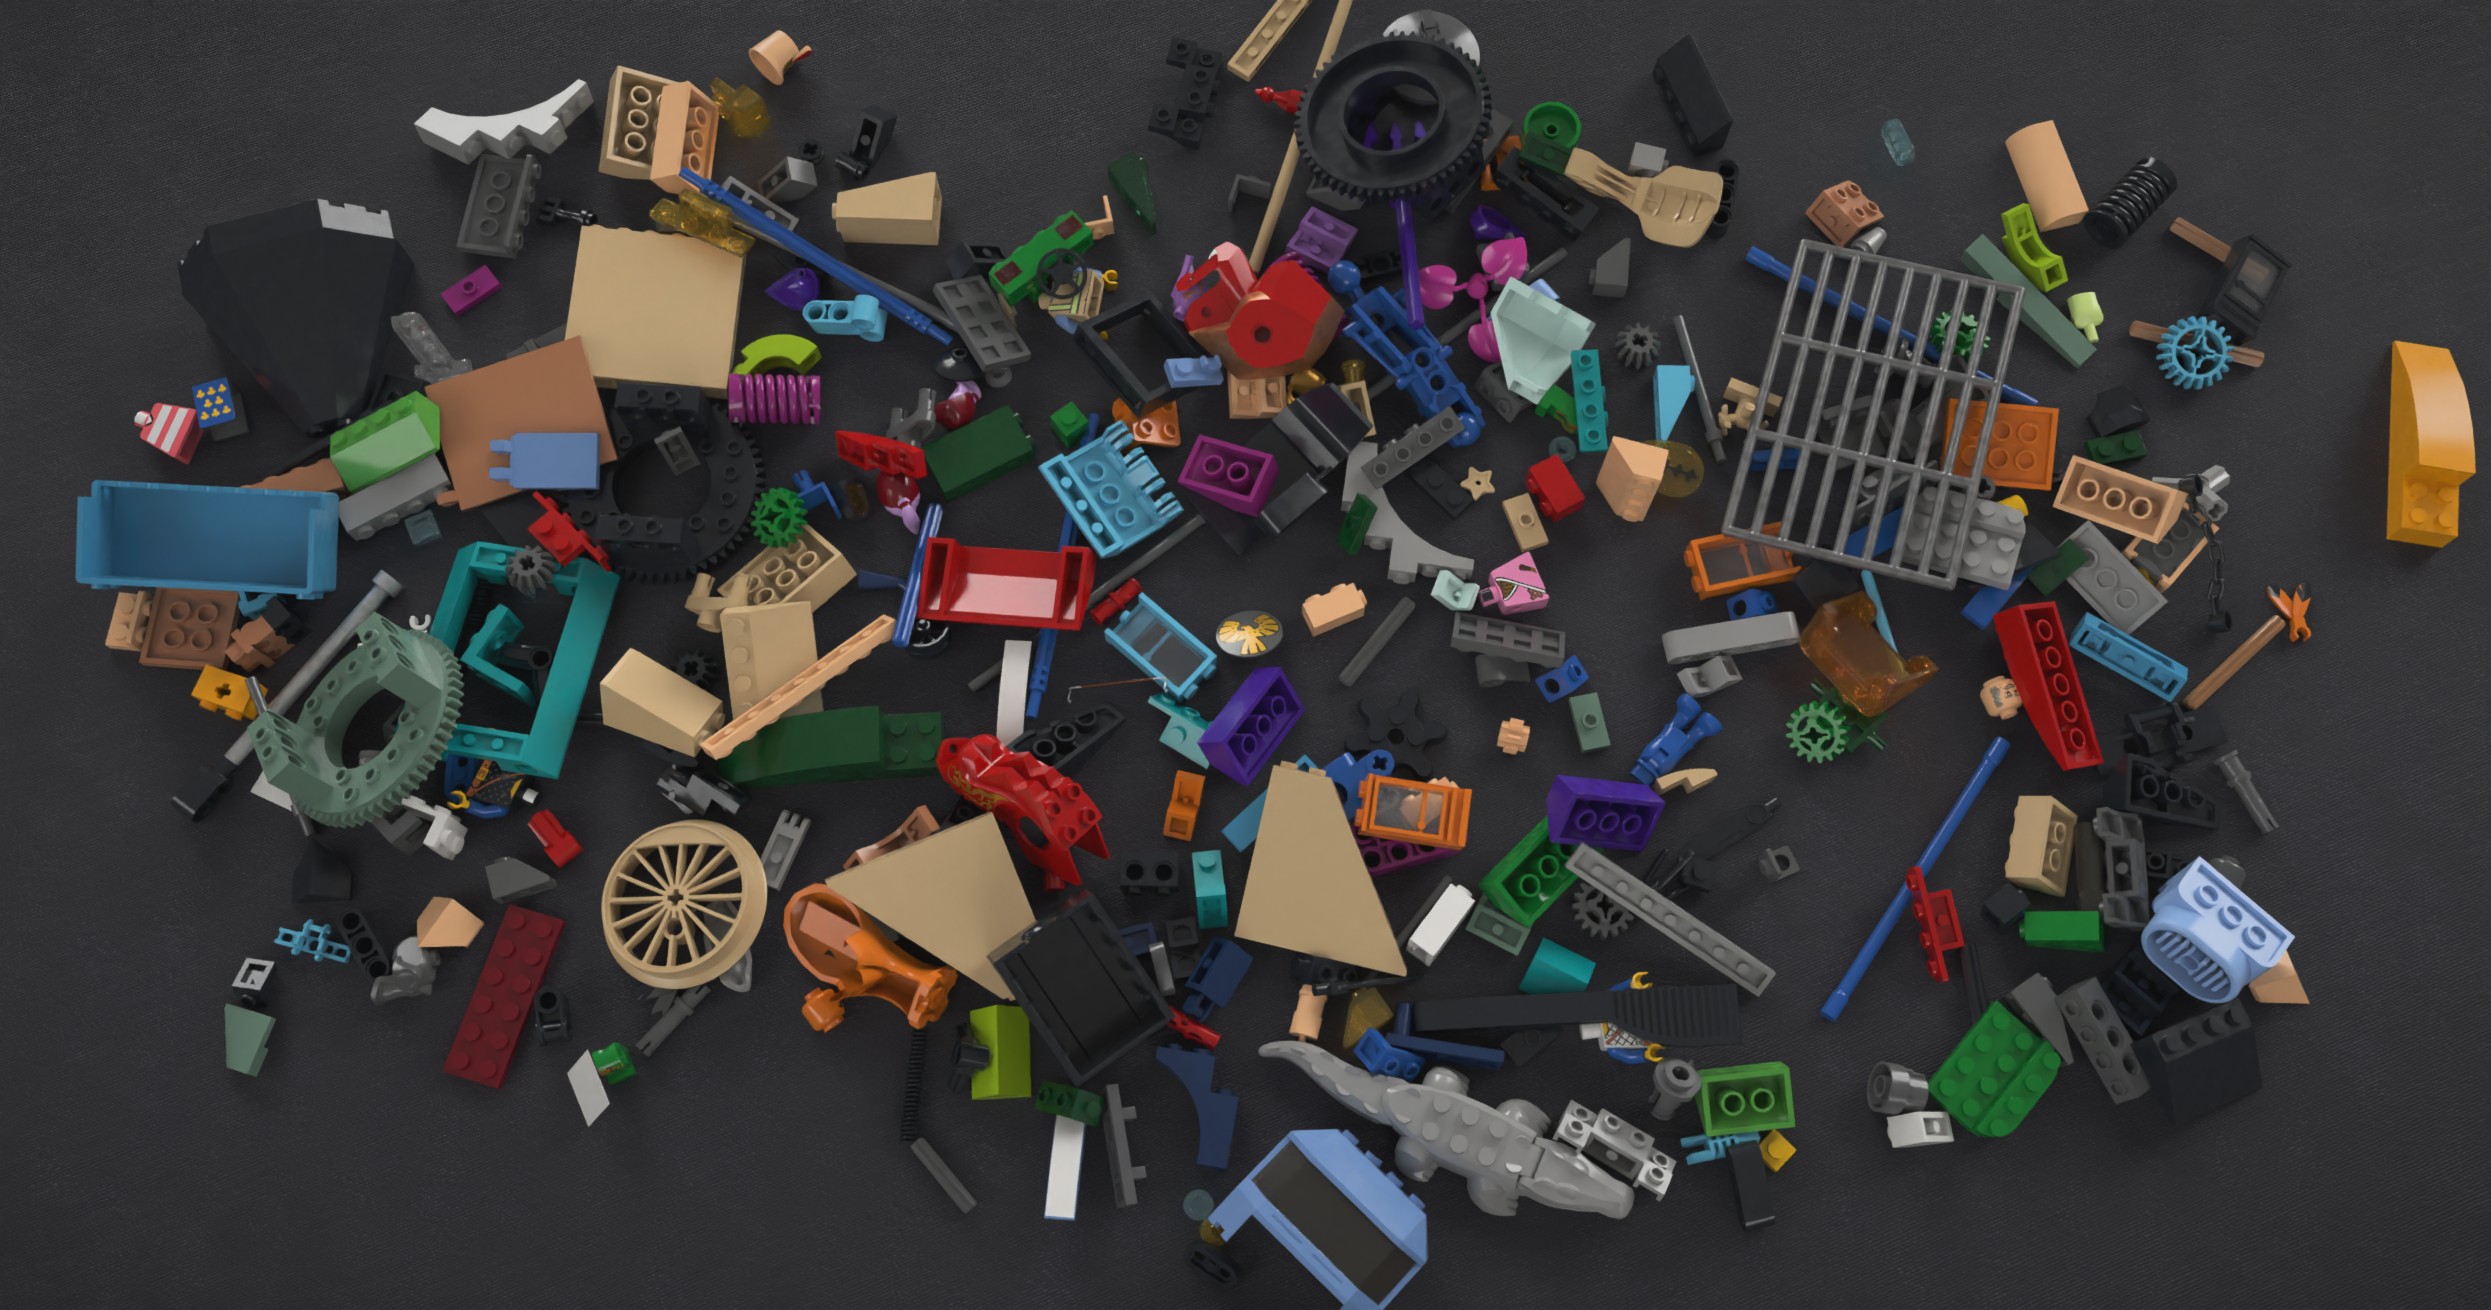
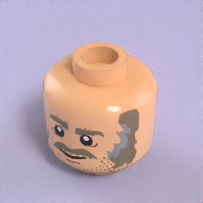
M1999 676L1983 684L1984 688L1980 692V698L1990 716H2001V719L2004 720L2018 714L2017 708L2022 705V699L2012 679H2005L2004 676Z

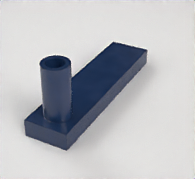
M1407 1003L1396 1004L1393 1032L1387 1033L1385 1039L1391 1047L1422 1055L1426 1060L1500 1071L1504 1062L1505 1051L1411 1037L1413 1006Z

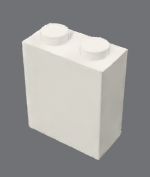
M1450 884L1411 936L1406 950L1429 967L1469 914L1475 902L1471 898L1472 894L1461 885L1455 887L1453 884Z

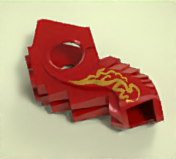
M990 734L977 735L971 739L949 738L941 742L936 762L943 780L949 783L950 787L956 790V793L963 795L965 800L975 804L985 812H992L995 820L998 822H1006L1016 837L1014 838L1030 864H1035L1074 885H1081V879L1069 850L1073 844L1102 859L1110 858L1097 823L1103 816L1078 783H1074L1069 777L1061 775L1053 766H1048L1036 760L1030 752H1011L997 737ZM950 745L953 747V753L949 750ZM1029 817L1041 829L1051 842L1050 848L1046 850L1040 849L1027 839V836L1021 829V818Z

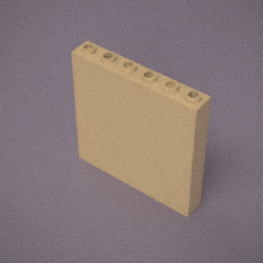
M600 225L582 226L565 340L581 336L596 387L617 389L618 383L701 387L706 398L729 400V373H732L746 263L745 243L735 239H727L725 241L714 240L707 236H700L698 238L686 237L679 233L666 235L651 230L638 232L628 228L609 229Z

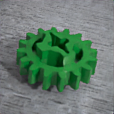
M1952 310L1948 314L1941 313L1931 326L1932 330L1929 335L1934 337L1931 344L1939 346L1937 349L1938 353L1942 352L1947 332L1945 328H1948ZM1963 311L1953 355L1961 354L1965 363L1968 364L1978 321L1975 322L1973 320L1974 315L1972 314L1966 317ZM1987 336L1985 338L1982 355L1987 350V344L1990 341V338Z
M771 488L769 494L762 493L763 501H755L754 504L758 509L751 512V515L756 517V520L751 523V526L757 527L754 535L761 537L760 542L769 545V547L788 548L789 542H797L796 534H804L801 525L807 524V521L803 520V515L808 513L807 510L801 509L804 500L798 499L796 492L784 488H779V490Z
M1813 701L1809 707L1804 703L1799 707V711L1795 710L1791 714L1794 720L1788 721L1786 726L1792 730L1786 734V737L1793 738L1794 740L1789 745L1790 748H1799L1797 756L1800 757L1805 753L1807 754L1808 762L1817 757L1818 762L1823 763L1826 757L1831 761L1836 757V753L1840 754L1844 751L1843 745L1850 738L1843 734L1847 733L1850 727L1842 725V722L1846 719L1845 716L1838 717L1836 715L1839 708L1835 707L1829 710L1828 702H1824L1819 707L1817 701ZM1808 716V719L1806 720L1807 725L1801 727L1803 719ZM1835 737L1832 746L1827 748V745L1829 744L1828 739Z

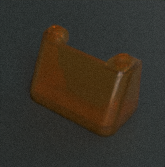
M1864 591L1821 605L1802 632L1799 644L1804 654L1860 713L1867 717H1873L1881 714L1929 682L1939 671V668L1924 655L1914 656L1907 663L1871 626L1877 616V608L1872 599Z

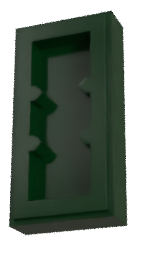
M1357 493L1336 540L1348 554L1355 556L1378 509L1364 494Z
M2071 539L2058 548L2060 551L2059 557L2038 565L2027 575L2031 582L2045 596L2050 594L2089 560L2088 556Z

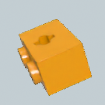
M207 664L205 665L191 696L200 701V707L212 712H216L217 708L225 711L224 714L239 721L243 717L254 720L257 714L245 683L247 678ZM259 683L265 698L268 689Z

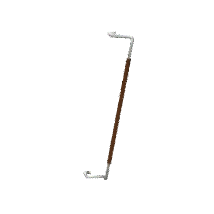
M1144 678L1070 687L1067 700L1069 703H1071L1069 697L1071 694V689L1074 688H1088L1151 681L1156 679H1165L1164 691L1165 693H1167V689H1165L1167 678Z

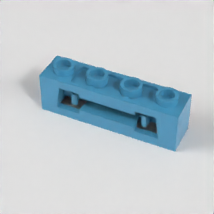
M2088 612L2085 613L2071 633L2069 646L2169 702L2174 699L2187 681L2188 668Z

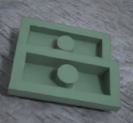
M1483 893L1465 930L1518 956L1533 923L1529 927H1525L1495 907L1486 894Z

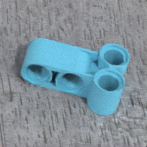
M857 295L854 301L815 300L807 303L803 309L805 320L816 333L860 335L863 339L873 342H879L884 339L888 314L885 310L878 308L879 300L870 295Z

